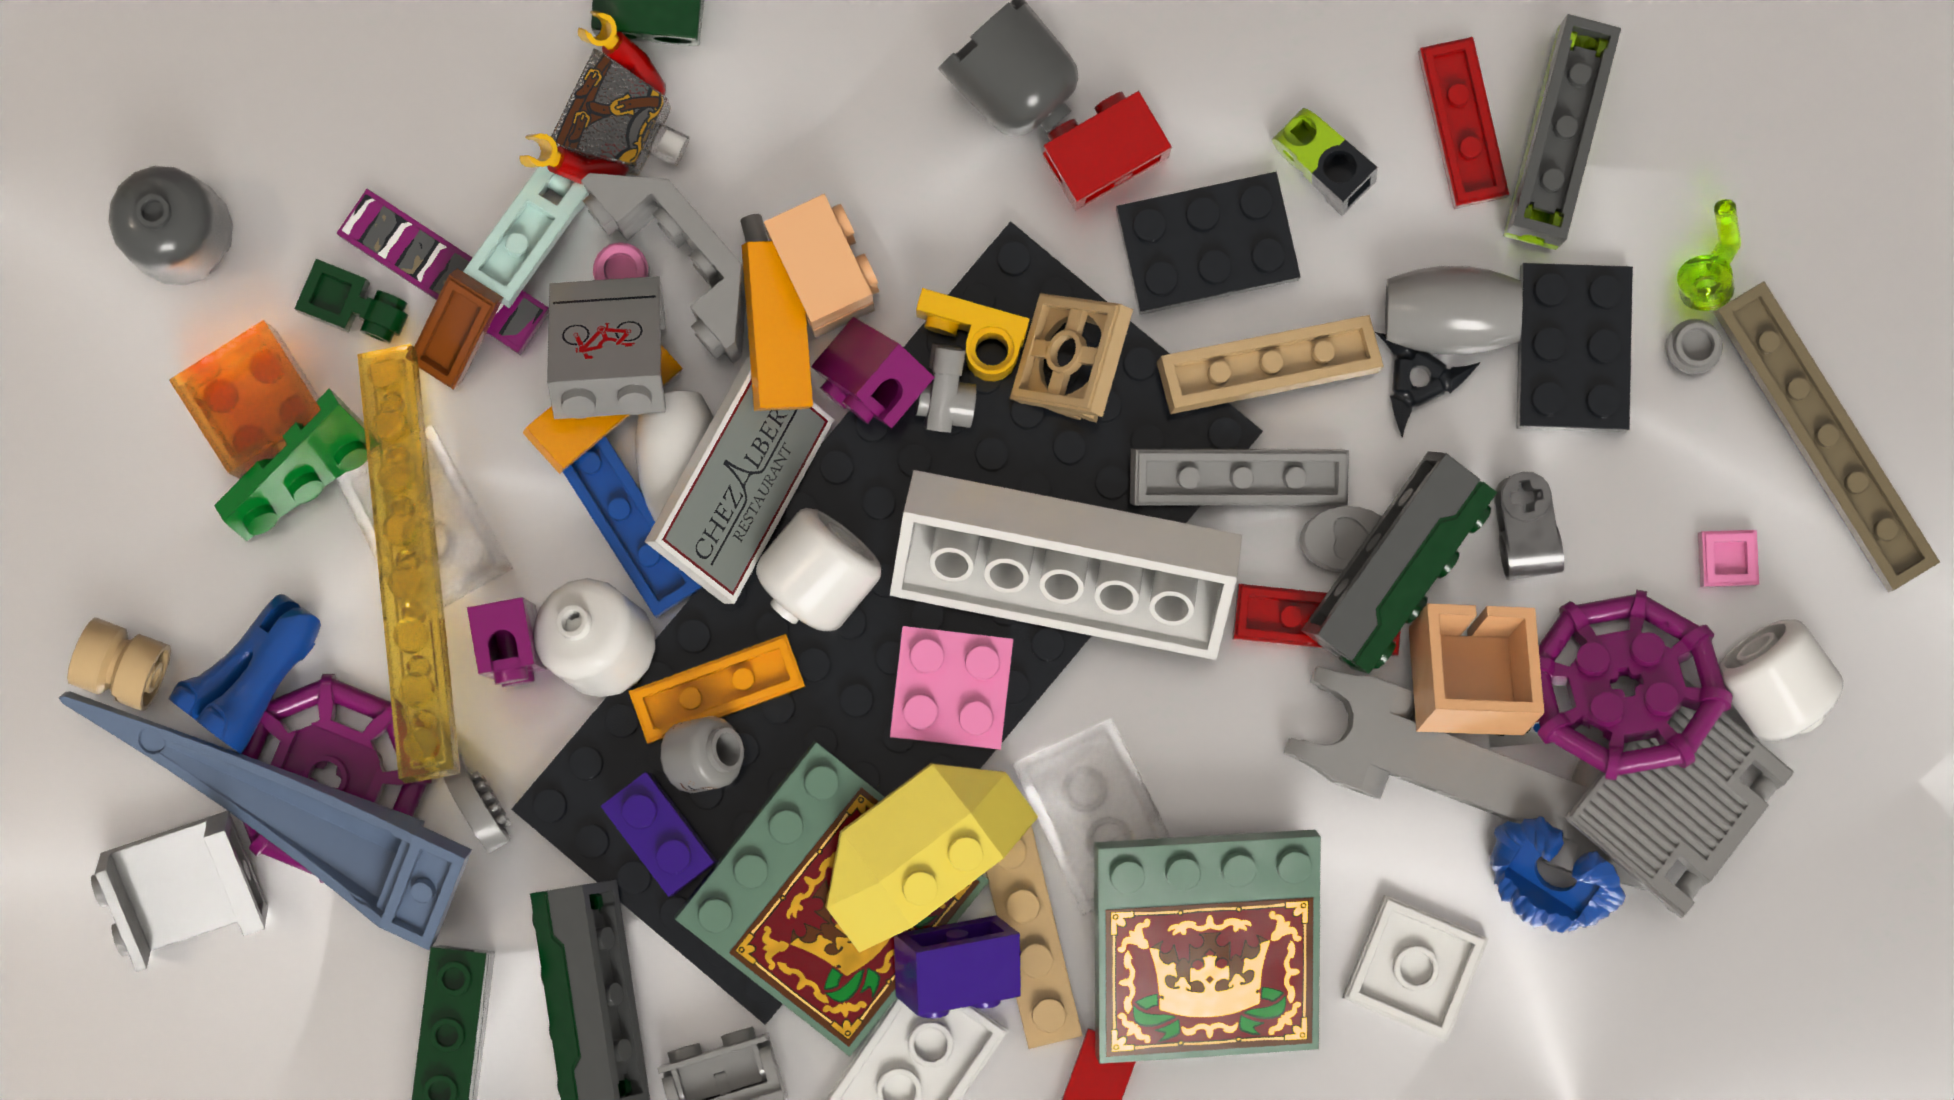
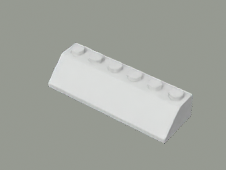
M913 470L903 512L889 596L1217 660L1237 581L1242 535Z

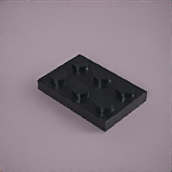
M1277 171L1116 206L1139 315L1295 282L1301 278Z
M1523 263L1520 266L1523 311L1521 338L1518 342L1517 429L1627 432L1630 430L1633 267Z

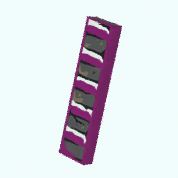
M369 189L365 190L336 233L339 237L435 300L438 299L449 274L457 268L464 271L473 258ZM522 290L510 308L502 303L500 304L487 334L521 356L548 316L549 307Z

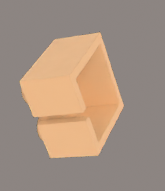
M822 194L764 221L769 241L773 242L806 311V319L815 338L847 324L852 317L858 319L875 311L873 295L879 293L878 281L866 255L863 253L854 257L850 248L851 245L856 243L853 236L854 231L841 204L831 207L825 194Z
M1426 604L1420 615L1409 626L1416 732L1525 735L1544 714L1535 608L1486 606L1471 624L1477 616L1476 605ZM1471 624V626L1467 629L1468 636H1461L1462 633L1466 630V628Z

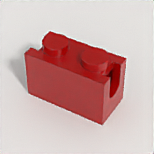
M1139 91L1128 97H1125L1123 92H1118L1095 106L1094 109L1097 115L1079 125L1076 119H1071L1047 134L1050 142L1044 144L1045 152H1043L1042 156L1075 211L1169 158L1172 146Z

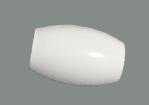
M675 391L664 393L666 412L643 413L638 416L635 458L639 484L646 505L655 522L714 418L699 392Z

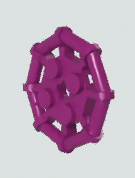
M1636 589V593L1633 595L1578 605L1569 601L1559 608V617L1538 645L1544 714L1538 719L1540 729L1537 734L1545 744L1554 743L1605 773V779L1614 781L1620 775L1675 765L1686 768L1695 762L1694 754L1721 714L1731 709L1733 695L1725 688L1712 644L1714 633L1708 625L1699 626L1649 598L1647 591ZM1629 618L1628 630L1596 636L1590 626L1591 624ZM1644 621L1649 622L1680 641L1671 648L1665 646L1664 641L1658 635L1651 632H1642ZM1573 636L1574 640L1581 646L1573 663L1570 666L1555 662ZM1691 657L1694 659L1701 688L1686 687L1679 664L1688 661ZM1620 676H1628L1639 683L1635 687L1634 696L1625 697L1622 689H1613L1610 684L1617 682ZM1552 685L1567 687L1572 709L1566 712H1559ZM1682 706L1696 710L1681 734L1677 733L1669 725L1674 714L1678 713ZM1580 725L1588 729L1592 725L1603 732V737L1610 741L1608 749L1575 729ZM1656 738L1660 744L1658 746L1623 752L1624 743Z
M322 674L320 680L272 699L243 752V755L258 760L270 733L280 740L270 765L319 782L317 779L312 778L314 770L316 768L326 769L329 762L337 766L336 775L341 778V783L336 789L377 804L386 784L402 786L393 810L412 817L416 812L427 784L432 783V772H427L405 718L404 712L406 707L399 700L392 703L336 680L335 674ZM337 704L373 718V720L363 732L335 721ZM318 705L320 720L311 723L312 725L291 732L282 721L284 718ZM385 732L388 733L402 770L385 771L383 758L374 744V741ZM243 822L251 842L249 850L255 856L263 854L312 874Z

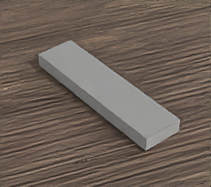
M1131 449L1130 504L1348 505L1349 450Z

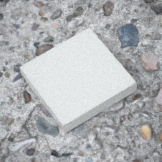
M1384 895L1342 998L1447 1042L1489 938Z

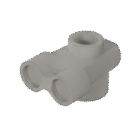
M932 343L929 368L935 378L916 399L915 415L925 416L924 427L927 430L951 433L952 426L970 428L972 425L976 403V384L959 382V377L962 376L966 350H962L960 346Z

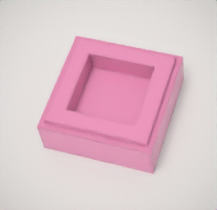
M1757 530L1701 531L1698 533L1700 588L1759 585Z

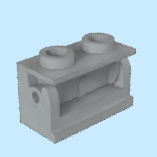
M753 1026L721 1036L723 1047L702 1053L700 1043L667 1052L670 1063L657 1068L659 1074L663 1073L664 1076L662 1083L667 1100H785L787 1098L769 1033L756 1036Z

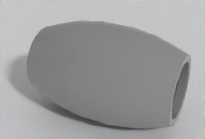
M1470 266L1423 268L1389 278L1386 283L1385 301L1386 340L1416 351L1460 355L1488 352L1520 341L1522 330L1523 296L1521 280L1492 270Z

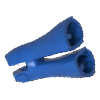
M284 594L275 596L258 615L239 642L224 657L199 676L178 682L168 699L239 754H243L278 686L288 672L299 661L303 660L314 647V642L321 627L320 620L306 609L301 608L298 603Z

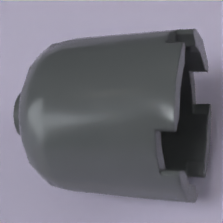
M1012 0L1010 3L1008 2L970 36L972 39L956 54L952 53L938 68L958 91L1003 134L1011 136L1026 135L1039 125L1048 133L1072 111L1064 102L1069 99L1076 89L1078 82L1077 65L1071 55L1025 0Z
M152 166L134 172L118 186L110 202L108 223L115 245L142 273L161 283L187 285L205 279L211 274L210 270L220 262L224 253L228 252L231 247L233 223L226 203L210 186L176 167Z

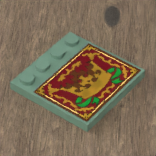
M814 741L674 915V918L844 1053L851 1056L897 998L895 990L894 936L859 953L826 909L825 904L830 889L840 831L885 797ZM981 875L914 927L904 932L956 923L989 880Z
M1316 830L1094 842L1095 1056L1099 1064L1319 1049L1321 836Z

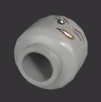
M707 716L674 724L665 733L661 743L660 760L666 777L677 789L689 793L718 789L731 784L738 776L744 759V746L739 734L725 719L715 716Z

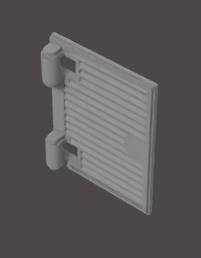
M1683 677L1686 687H1694ZM1682 706L1678 713L1674 714L1669 725L1677 733L1681 734L1696 710ZM1725 712L1721 714L1694 754L1695 762L1686 768L1675 765L1617 776L1616 781L1605 779V773L1601 772L1565 817L1570 824L1665 904L1668 910L1680 918L1687 914L1695 903L1693 898L1702 886L1712 881L1769 806L1767 801L1777 789L1784 786L1794 773L1792 769ZM1656 738L1624 743L1623 752L1658 746L1660 744ZM1753 764L1761 773L1749 788L1740 778L1749 766ZM1679 860L1687 867V870L1674 885L1665 875L1675 862Z

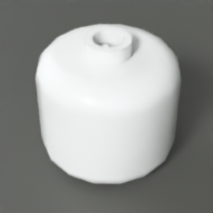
M804 508L795 514L760 557L757 563L756 575L763 588L773 598L770 605L783 618L793 624L800 620L816 630L834 631L843 625L879 581L881 565L871 550L842 524L817 509Z
M590 578L569 581L553 591L539 608L533 626L534 645L542 664L580 693L601 698L621 694L637 684L649 669L656 649L655 630L646 612L608 582Z
M1796 619L1780 620L1757 630L1736 645L1719 665L1725 688L1733 695V706L1752 732L1759 739L1766 741H1778L1796 734H1806L1818 727L1840 698L1844 681L1837 668L1809 629Z

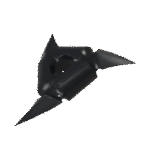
M1375 332L1386 343L1392 353L1397 356V359L1394 360L1392 384L1394 395L1390 396L1402 438L1413 406L1418 407L1444 395L1445 391L1451 393L1481 363L1447 369L1446 364L1430 353L1400 346L1387 341L1385 334ZM1421 368L1427 372L1429 382L1426 386H1413L1410 380L1412 369Z

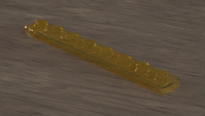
M411 344L357 354L398 778L405 784L461 774L418 355L416 349Z

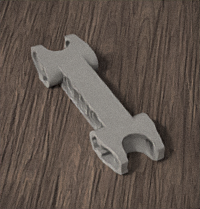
M1322 667L1314 669L1310 683L1316 685L1321 690L1331 693L1343 702L1348 713L1347 730L1338 742L1331 745H1319L1306 740L1289 738L1284 754L1311 767L1332 783L1376 799H1381L1389 775L1515 823H1522L1523 819H1533L1542 816L1553 827L1563 831L1564 841L1561 850L1550 862L1542 859V862L1572 874L1573 866L1580 856L1584 853L1597 851L1603 859L1616 868L1620 884L1647 890L1565 819L1567 814L1601 773L1600 770L1579 759L1572 780L1569 781L1446 733L1416 732V722L1410 720L1415 708L1412 691L1377 677L1346 674Z

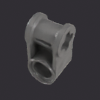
M1520 472L1506 477L1498 484L1496 488L1497 494L1494 497L1499 528L1500 557L1506 579L1510 581L1563 572V546L1559 529L1556 525L1552 492L1549 484L1542 476L1534 472ZM1519 483L1522 484L1524 491H1533L1535 496L1534 502L1526 504V513H1524L1521 504H1512L1510 499L1512 493L1519 491Z

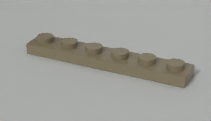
M1765 281L1714 311L1713 313L1886 590L1888 592L1894 591L1940 563Z

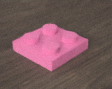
M903 626L890 738L1001 750L1013 639Z

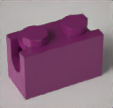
M852 317L811 366L820 376L826 379L820 389L843 409L848 408L867 424L874 417L890 428H893L935 378L898 342L855 317Z
M520 597L467 607L479 675L494 679L495 685L502 684V687H510L534 682V672L547 670L542 664L534 645L533 626L537 617L536 604Z

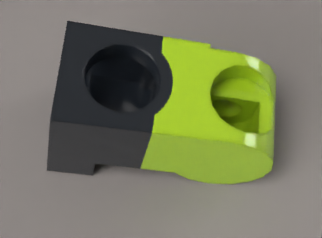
M1302 108L1272 139V143L1278 152L1292 166L1303 173V176L1327 198L1326 202L1341 216L1376 182L1378 167L1320 117L1306 108Z

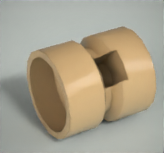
M94 617L83 630L72 654L67 675L68 684L98 695L111 689V695L115 696V701L134 709L145 711L155 699L162 685L170 661L171 647L168 644L141 634L128 640L126 628Z

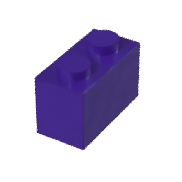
M643 773L601 805V808L668 897L677 894L718 862L652 773Z
M997 915L902 932L894 936L896 997L917 1016L931 1019L941 1018L948 1015L950 1010L968 1006L981 1009L993 1008L998 1006L1001 1000L1021 996L1020 933Z

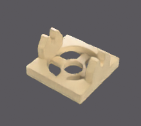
M1040 293L1010 399L1021 404L1044 407L1077 420L1083 418L1097 423L1098 416L1103 417L1133 309L1118 303ZM1086 322L1099 326L1101 330L1098 348L1088 347L1086 340L1082 336ZM1066 323L1065 330L1060 331L1052 338L1057 330ZM1073 338L1076 344L1073 359L1067 365L1060 367L1057 360L1058 351L1065 341ZM1044 359L1047 360L1048 366L1053 370L1049 386L1046 385L1043 372ZM1082 365L1093 366L1089 381L1080 389L1065 395L1070 375L1078 371Z

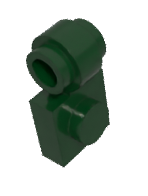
M319 259L315 260L294 308L300 314L348 333L355 317L359 316V319L363 321L360 329L362 333L388 344L391 343L394 335L400 336L408 318V314L404 312L408 303L380 290H377L374 299L369 297L364 299L370 285L366 278Z

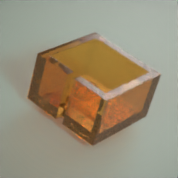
M262 320L169 379L226 471L238 479L257 461L273 459L281 451L278 443L282 441L286 443L283 435L295 422L302 423L305 427L321 410L316 402L320 398L278 331L265 320Z

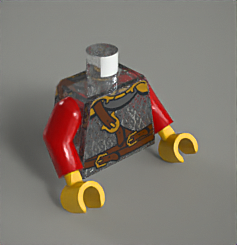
M590 11L593 16L600 20L602 25L601 31L596 37H593L587 30L578 28V36L586 43L602 46V52L595 48L593 49L552 135L539 133L525 136L526 139L537 142L541 152L538 159L528 155L520 156L521 164L531 168L547 166L550 172L578 184H582L581 180L589 173L621 176L631 174L639 176L650 154L677 166L687 149L690 137L664 125L671 110L669 100L665 97L666 83L648 55L622 32H616V23L610 15L599 11Z

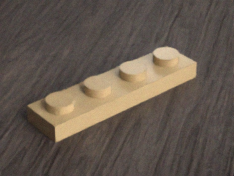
M1370 315L1162 355L1157 361L1170 414L1375 374L1384 367Z
M1031 825L1005 858L986 871L996 915L1020 933L1021 996L1016 997L1028 1049L1083 1036Z

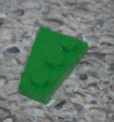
M330 388L316 401L321 410L304 427L302 423L295 422L283 435L287 443L286 446L273 459L257 461L214 505L224 523L245 541L272 529L282 516L301 503L315 499L325 486L345 472L362 466L372 453L382 447L372 430Z

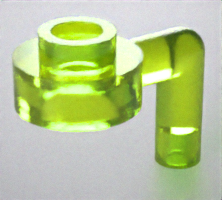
M1729 199L1720 200L1714 206L1718 243L1711 254L1689 259L1680 267L1677 274L1680 298L1686 306L1694 310L1711 311L1718 309L1728 303L1734 294L1735 285L1730 264L1741 247V237L1736 204Z

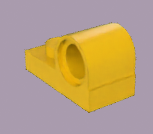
M922 288L916 308L917 318L926 320L924 328L952 337L956 336L958 329L969 332L966 341L965 359L968 368L976 377L984 381L995 382L1004 379L1013 371L1021 347L1023 348L1029 327V318ZM996 339L1005 345L1008 355L1000 364L994 366L986 365L976 355L978 345L984 340Z

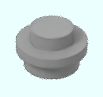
M1689 319L1681 322L1671 331L1667 339L1666 349L1671 363L1677 369L1688 374H1701L1717 364L1722 355L1723 343L1718 330L1712 324L1701 319Z

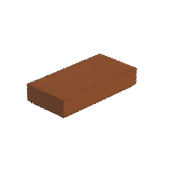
M457 268L449 274L408 361L454 390L462 383L504 297Z

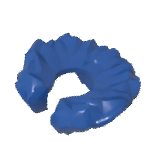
M1544 817L1523 819L1522 823L1507 821L1496 827L1494 835L1497 841L1490 856V864L1494 871V885L1498 886L1501 901L1509 902L1513 913L1518 915L1522 922L1529 923L1533 928L1546 926L1552 932H1572L1579 927L1595 926L1601 919L1609 917L1610 912L1617 911L1619 906L1623 905L1626 895L1620 886L1617 870L1611 863L1603 859L1597 851L1584 853L1575 862L1572 877L1577 882L1570 887L1561 888L1553 886L1541 877L1537 869L1538 858L1542 856L1543 859L1550 862L1559 853L1564 844L1563 831L1553 827Z

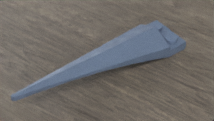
M71 691L64 692L58 697L65 706L143 753L227 811L229 810L231 814L305 867L379 928L427 950H430V947L436 942L472 849L425 828V821Z

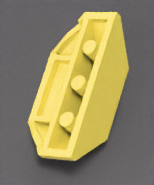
M930 763L840 831L825 907L860 953L914 927L1004 859L1037 820L1038 816L1004 771Z

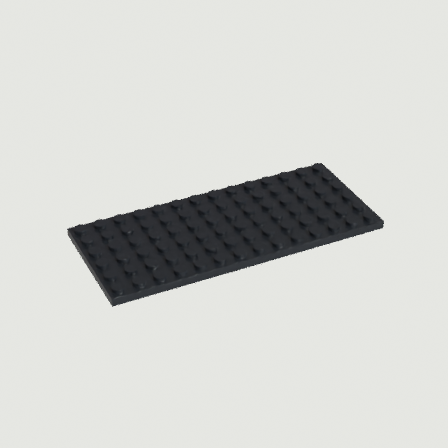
M1011 221L948 294L952 297L1030 319L1023 348L1021 347L1017 363L1013 371L1004 379L995 382L984 381L970 371L966 359L964 360L962 376L959 377V382L976 384V403L971 427L952 426L951 433L927 430L924 427L925 416L915 415L916 400L893 428H890L874 417L867 424L849 411L819 447L761 556L764 554L795 514L804 508L817 509L852 532L871 550L880 562L881 577L843 625L834 631H821L806 625L800 620L793 624L783 618L770 605L773 598L763 588L756 575L757 563L735 604L722 603L702 587L694 593L655 639L656 649L650 667L638 683L621 694L607 696L511 809L596 882L617 880L620 902L765 1025L783 1004L674 918V915L714 866L677 894L668 897L601 808V805L643 773H652L718 861L814 741L884 797L930 763L981 769L996 750L890 738L902 627L907 626L1013 639L1002 742L1090 639L1091 635L889 596L903 512L913 470L1187 523L1201 505L1130 504L1131 449H1249L1263 432L1230 403L1170 414L1157 366L1160 356L1170 353L1131 321L1103 417L1098 416L1097 423L1083 418L1077 420L1044 407L1021 404L1010 399L1040 293L1107 302ZM924 322L903 347L931 373L929 361L932 343L960 346L962 350H966L969 332L958 329L955 337L947 336L924 328ZM1086 322L1082 336L1086 340L1088 347L1098 348L1101 330L1099 326ZM1066 323L1057 330L1052 338L1060 331L1065 330ZM1073 338L1065 341L1058 351L1057 360L1060 367L1067 365L1073 359L1076 350ZM996 339L984 340L976 349L977 357L986 365L994 366L1000 364L1008 355L1005 345ZM1044 359L1043 372L1046 385L1049 386L1053 370L1050 369L1047 360ZM1082 365L1078 371L1070 375L1065 395L1080 389L1089 381L1093 366ZM787 634L806 687L722 717L734 727L744 746V759L741 769L731 784L718 789L697 793H689L677 789L669 782L662 768L660 750L663 739L647 744L629 691Z

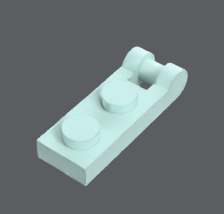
M547 166L538 167L463 272L504 297L501 303L510 308L573 218L584 208L585 204L582 200L589 195L584 185L550 172ZM550 189L563 197L557 206L543 197Z

